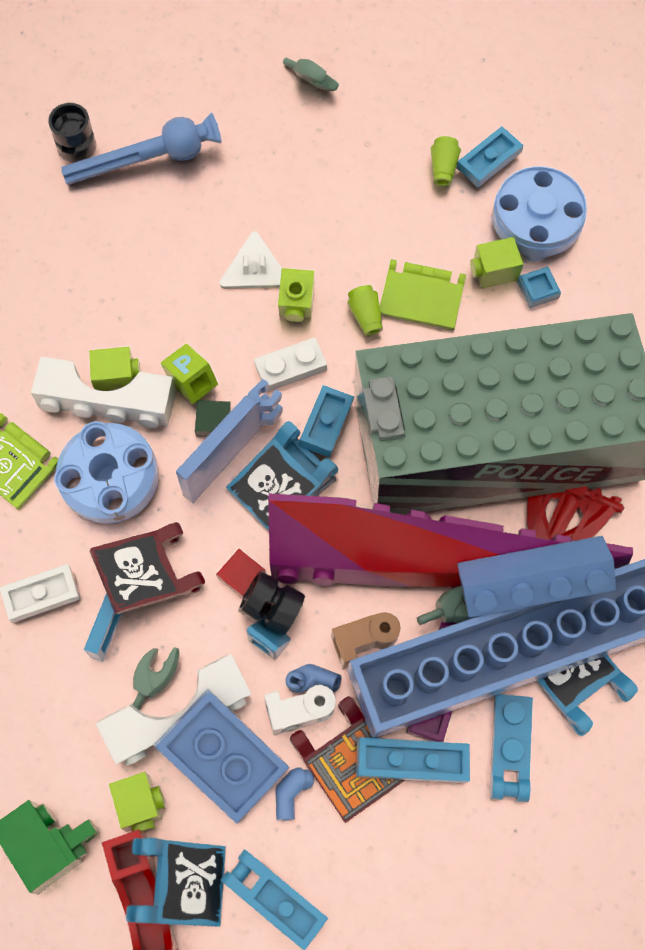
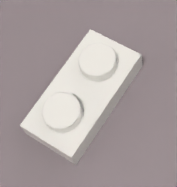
M315 337L254 358V365L260 380L264 379L269 384V389L266 392L327 371L326 360Z
M69 564L0 587L8 620L11 623L80 600Z

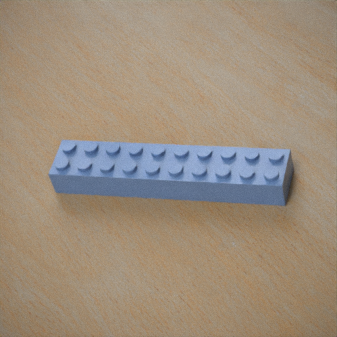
M645 559L615 569L616 591L481 615L350 660L347 672L371 738L384 736L644 643Z

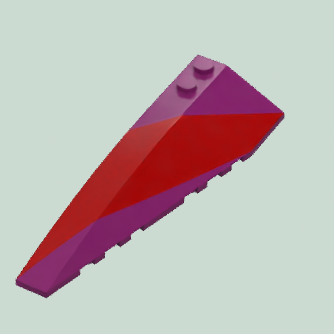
M269 493L270 571L272 577L285 584L310 581L319 586H331L334 583L400 587L461 586L457 563L574 541L569 536L557 534L550 539L536 538V531L522 528L518 531V534L503 532L504 525L447 515L442 516L437 521L432 520V517L424 511L412 509L405 515L389 512V505L374 503L373 509L356 507V500L348 498ZM606 543L614 559V569L630 563L633 556V547Z

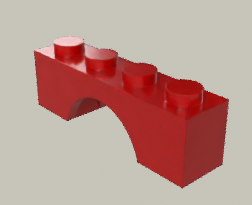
M140 829L101 842L111 881L117 890L125 916L128 905L154 906L156 869L152 856L133 855L132 853L133 840L135 838H147L146 833ZM127 922L133 950H178L171 924Z

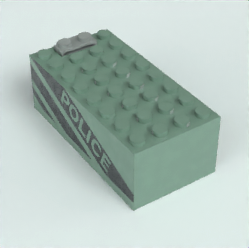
M633 313L355 350L354 401L373 504L389 505V512L405 515L411 509L427 512L565 492L567 489L585 486L594 488L645 480V351Z

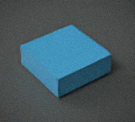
M548 266L518 277L517 283L530 308L560 298L561 291Z

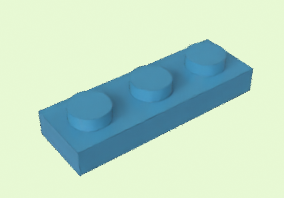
M359 737L357 739L356 777L468 783L470 782V744Z

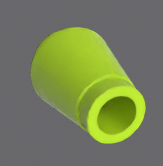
M441 136L437 137L434 140V144L430 147L433 183L437 186H450L461 148L457 139Z
M362 285L349 291L347 294L349 298L347 304L363 330L364 335L372 336L383 331L378 292L373 290L372 285Z

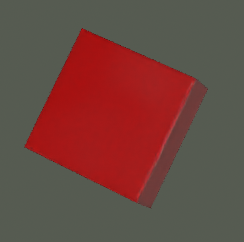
M239 548L216 573V576L243 599L259 571L266 573V569Z

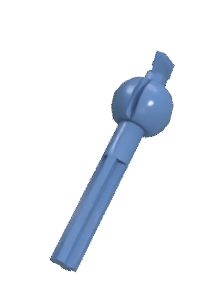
M210 113L202 123L196 125L190 118L184 116L174 117L162 127V135L62 166V175L66 184L69 185L168 154L177 161H188L196 157L200 152L201 142L222 143L218 123L213 113Z

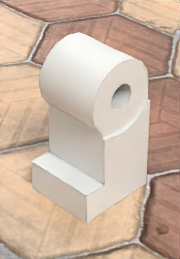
M315 685L309 688L305 694L281 700L279 691L264 694V701L274 736L328 720L332 716L336 704L333 691L323 685Z

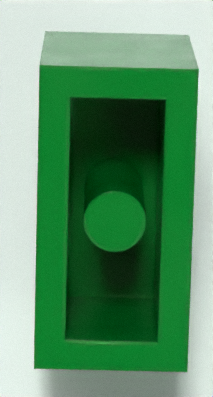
M29 799L0 819V846L29 893L40 894L83 862L82 857L87 854L83 846L100 834L90 819L73 830L69 824L62 828H53L51 825L56 820L44 803L38 805Z

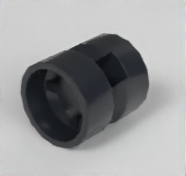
M63 103L55 107L49 115L48 124L59 155L69 162H78L90 158L96 150L97 143L87 110L77 103Z
M259 571L247 589L238 612L254 621L261 618L264 619L265 627L283 636L295 621L303 605L305 594L289 585L281 588L279 587L278 579L263 571Z

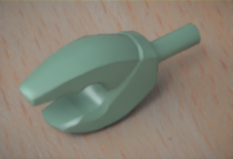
M287 57L283 59L284 65L293 68L299 78L306 80L312 86L328 91H336L338 89L339 83L327 75L326 71L309 59H299L297 62Z
M457 586L440 596L436 601V610L418 616V624L422 625L441 618L444 623H460L475 617H468L466 605L463 602L462 588Z
M174 647L159 672L153 670V663L158 655V648L151 649L140 659L134 671L132 687L138 691L132 704L138 710H140L146 697L154 698L173 679L179 661V648Z

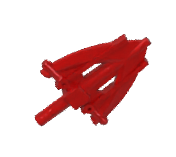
M588 486L567 489L565 492L532 496L528 497L527 529L536 531V538L542 539L553 538L556 534L569 536L574 541L593 538L606 525L615 512L622 514L625 507L621 504L622 498L603 496L602 489L598 487L593 491L588 489ZM550 500H559L548 523L546 508ZM579 509L583 514L579 525L566 531L575 512Z

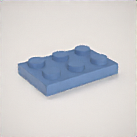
M208 688L154 744L158 751L236 824L290 768L285 761Z

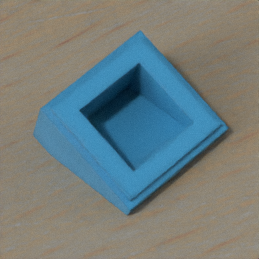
M264 619L252 624L246 630L248 641L276 660L291 641L288 635L282 636L265 627Z

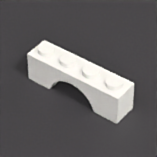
M40 356L31 395L37 406L47 412L70 411L84 418H90L92 415L105 417L107 420L116 423H124L127 420L138 422L144 427L157 428L158 425L169 426L176 387L172 376L139 372L128 385L120 389L99 391L88 387L80 380L73 361Z
M229 653L197 669L198 680L195 694L189 704L178 713L165 717H155L147 715L132 704H129L98 720L96 726L115 765L124 761L126 766L147 756L144 750L153 746L207 688L232 712L247 704L245 697L251 695V692L232 654Z

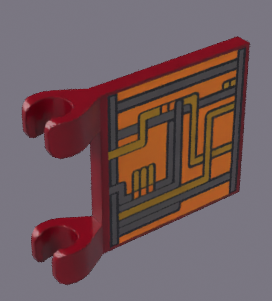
M350 696L341 700L338 708L351 726L316 751L302 730H298L290 736L291 744L312 772L344 823L405 781L356 777L357 739L359 737L371 738L362 712Z

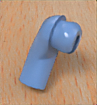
M306 664L290 671L286 676L285 683L291 691L296 693L305 692L315 685H323L336 692L340 687L342 676L315 664Z
M301 767L291 769L277 785V821L295 820L294 798L302 790L310 789L314 783V776L310 770H303Z

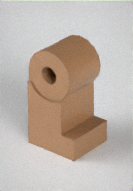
M382 612L332 628L331 639L342 670L348 667L350 660L358 658L357 654L373 648L382 650L394 646L401 630L397 617L391 613Z

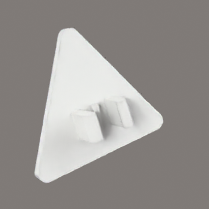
M251 232L219 281L221 288L280 287L282 267L258 232Z

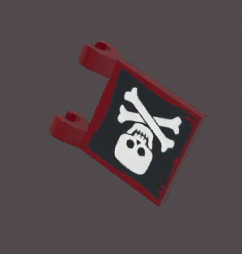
M178 522L168 524L155 531L90 548L89 552L115 615L176 596L195 594L205 584V579L199 571L190 573L178 580L175 576L163 546L176 544L179 541V536L183 535L182 527Z

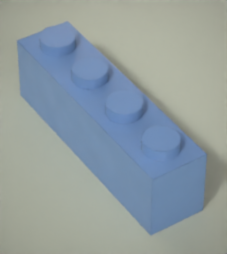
M603 536L457 563L462 593L469 618L616 591L614 559Z

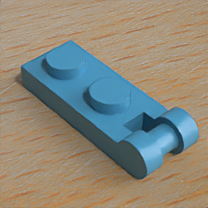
M505 694L494 696L490 799L502 800L503 796L515 797L517 802L529 803L531 792L530 762L533 697ZM504 771L517 772L516 782L504 781Z
M244 849L237 857L240 860L231 873L227 871L220 881L302 950H306L326 923L328 917ZM253 871L260 878L250 890L243 884V881Z

